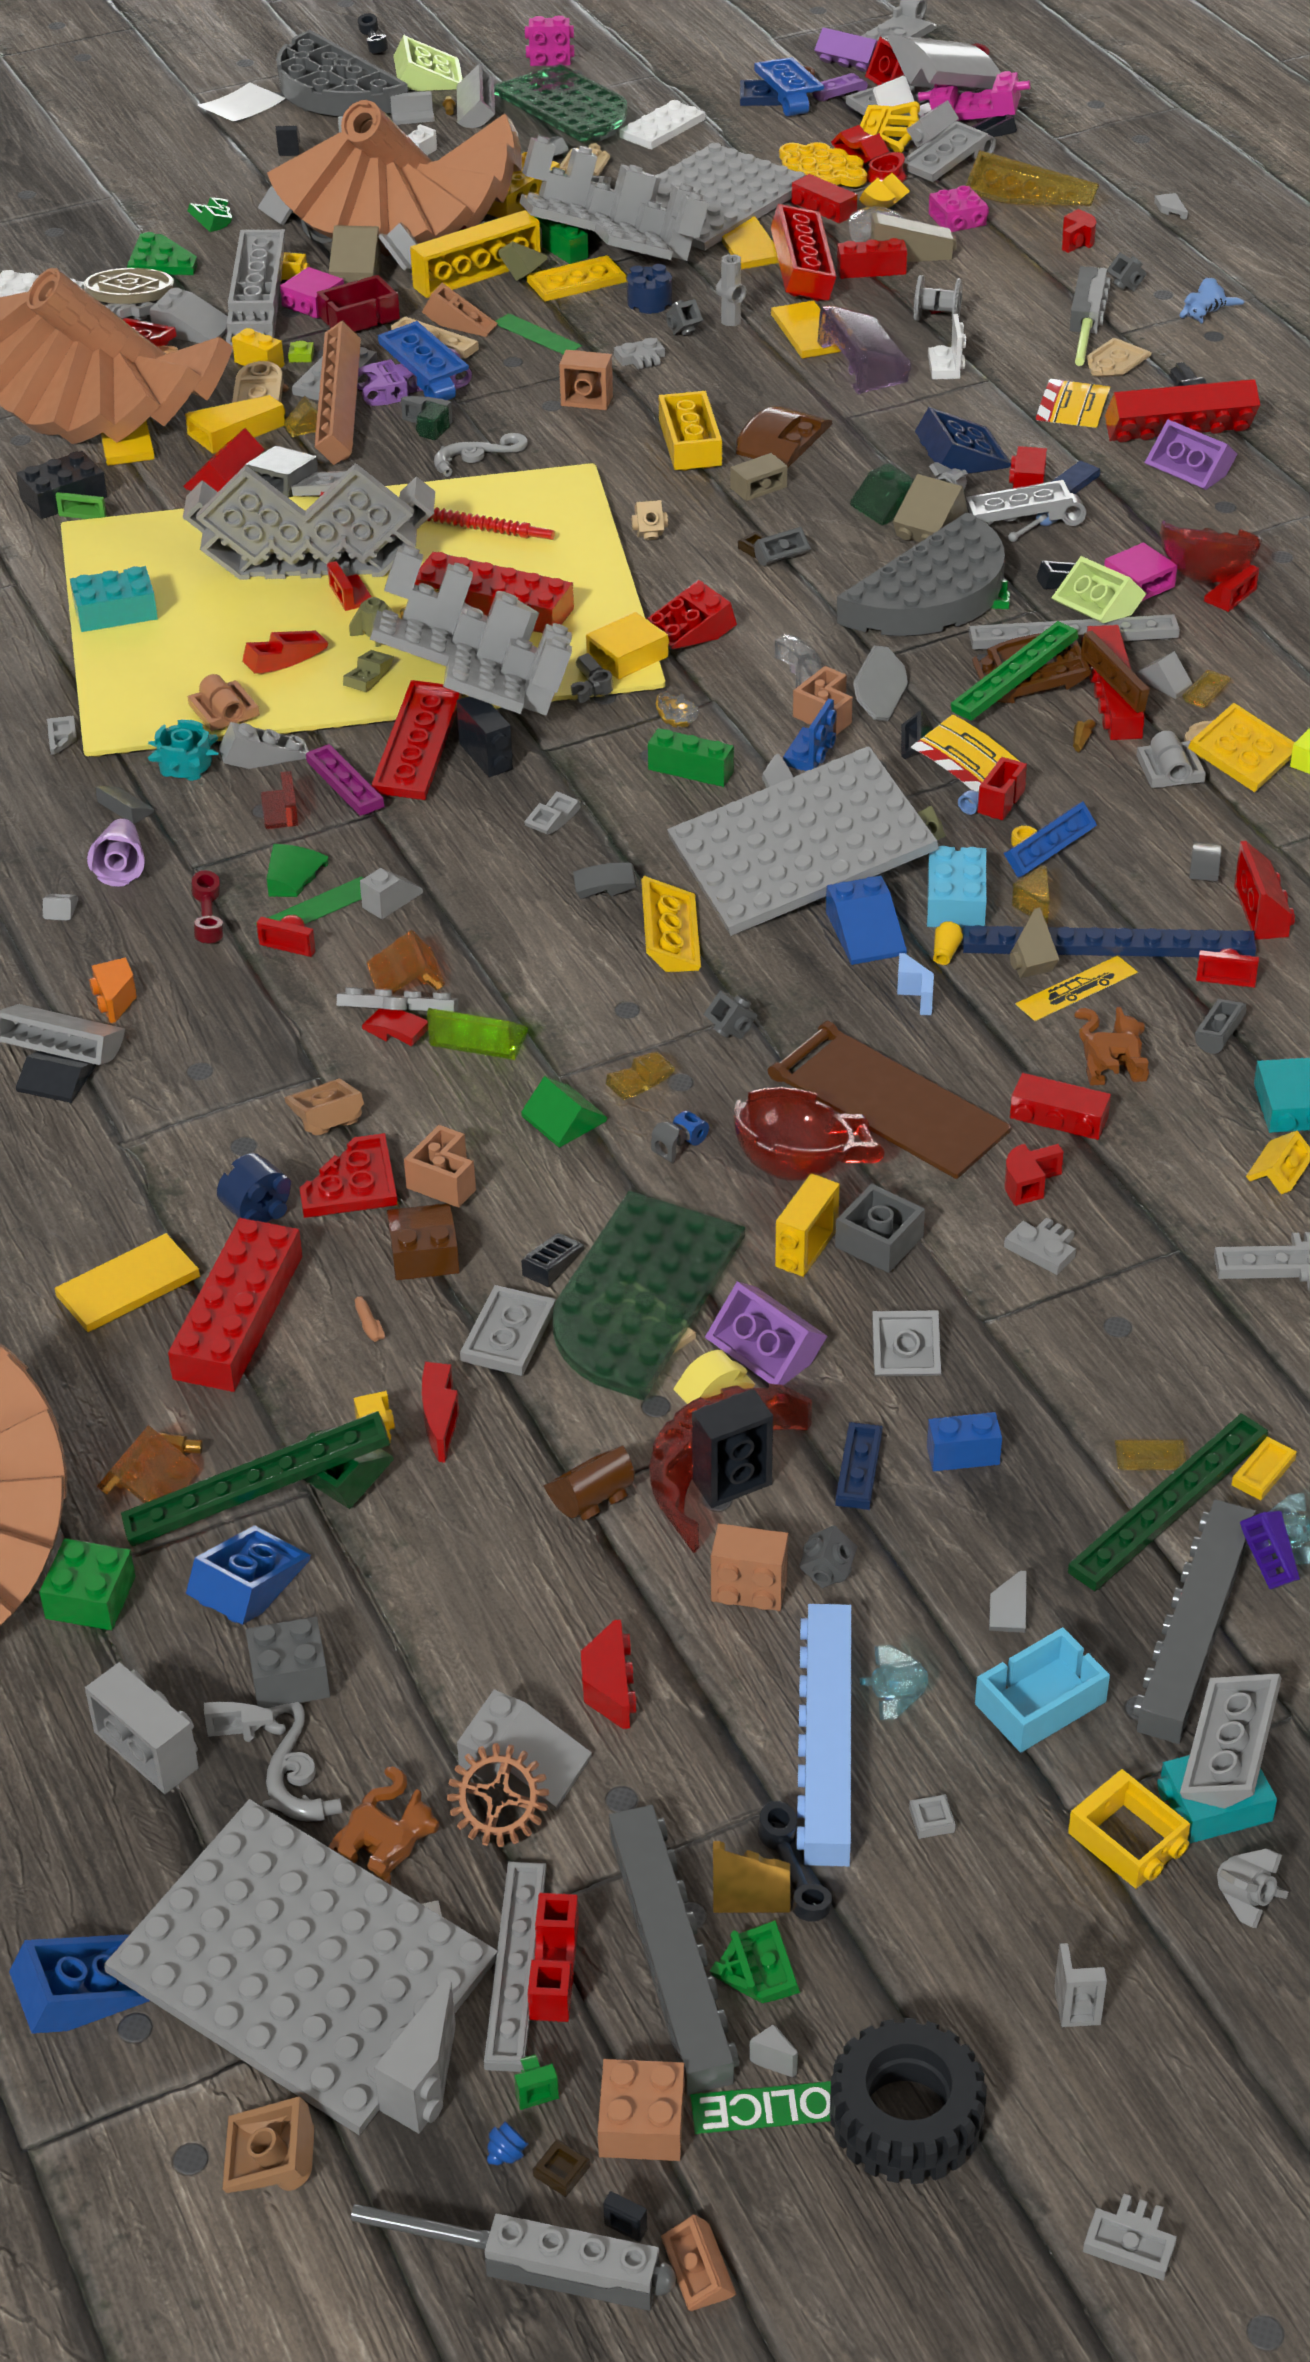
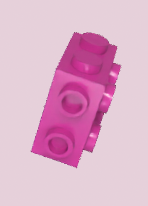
M535 16L529 18V26H525V39H529V45H526V58H530V66L570 65L571 57H574V45H570V38H574V25H570L569 18L564 16H555L553 18Z
M959 186L951 190L943 189L929 194V215L940 227L949 228L951 232L986 225L987 216L989 215L988 205L970 186Z
M307 267L280 285L282 306L295 312L307 314L312 318H319L317 292L343 285L344 279Z
M1144 542L1105 559V567L1130 577L1146 593L1142 601L1175 587L1177 564Z

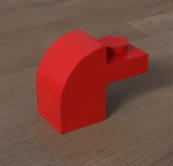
M1077 209L1064 216L1062 251L1070 253L1081 246L1091 248L1094 245L1096 219L1093 215Z
M1024 1143L1010 1151L1006 1159L1004 1187L1015 1206L1043 1199L1045 1179L1062 1174L1064 1151L1059 1144L1029 1151Z

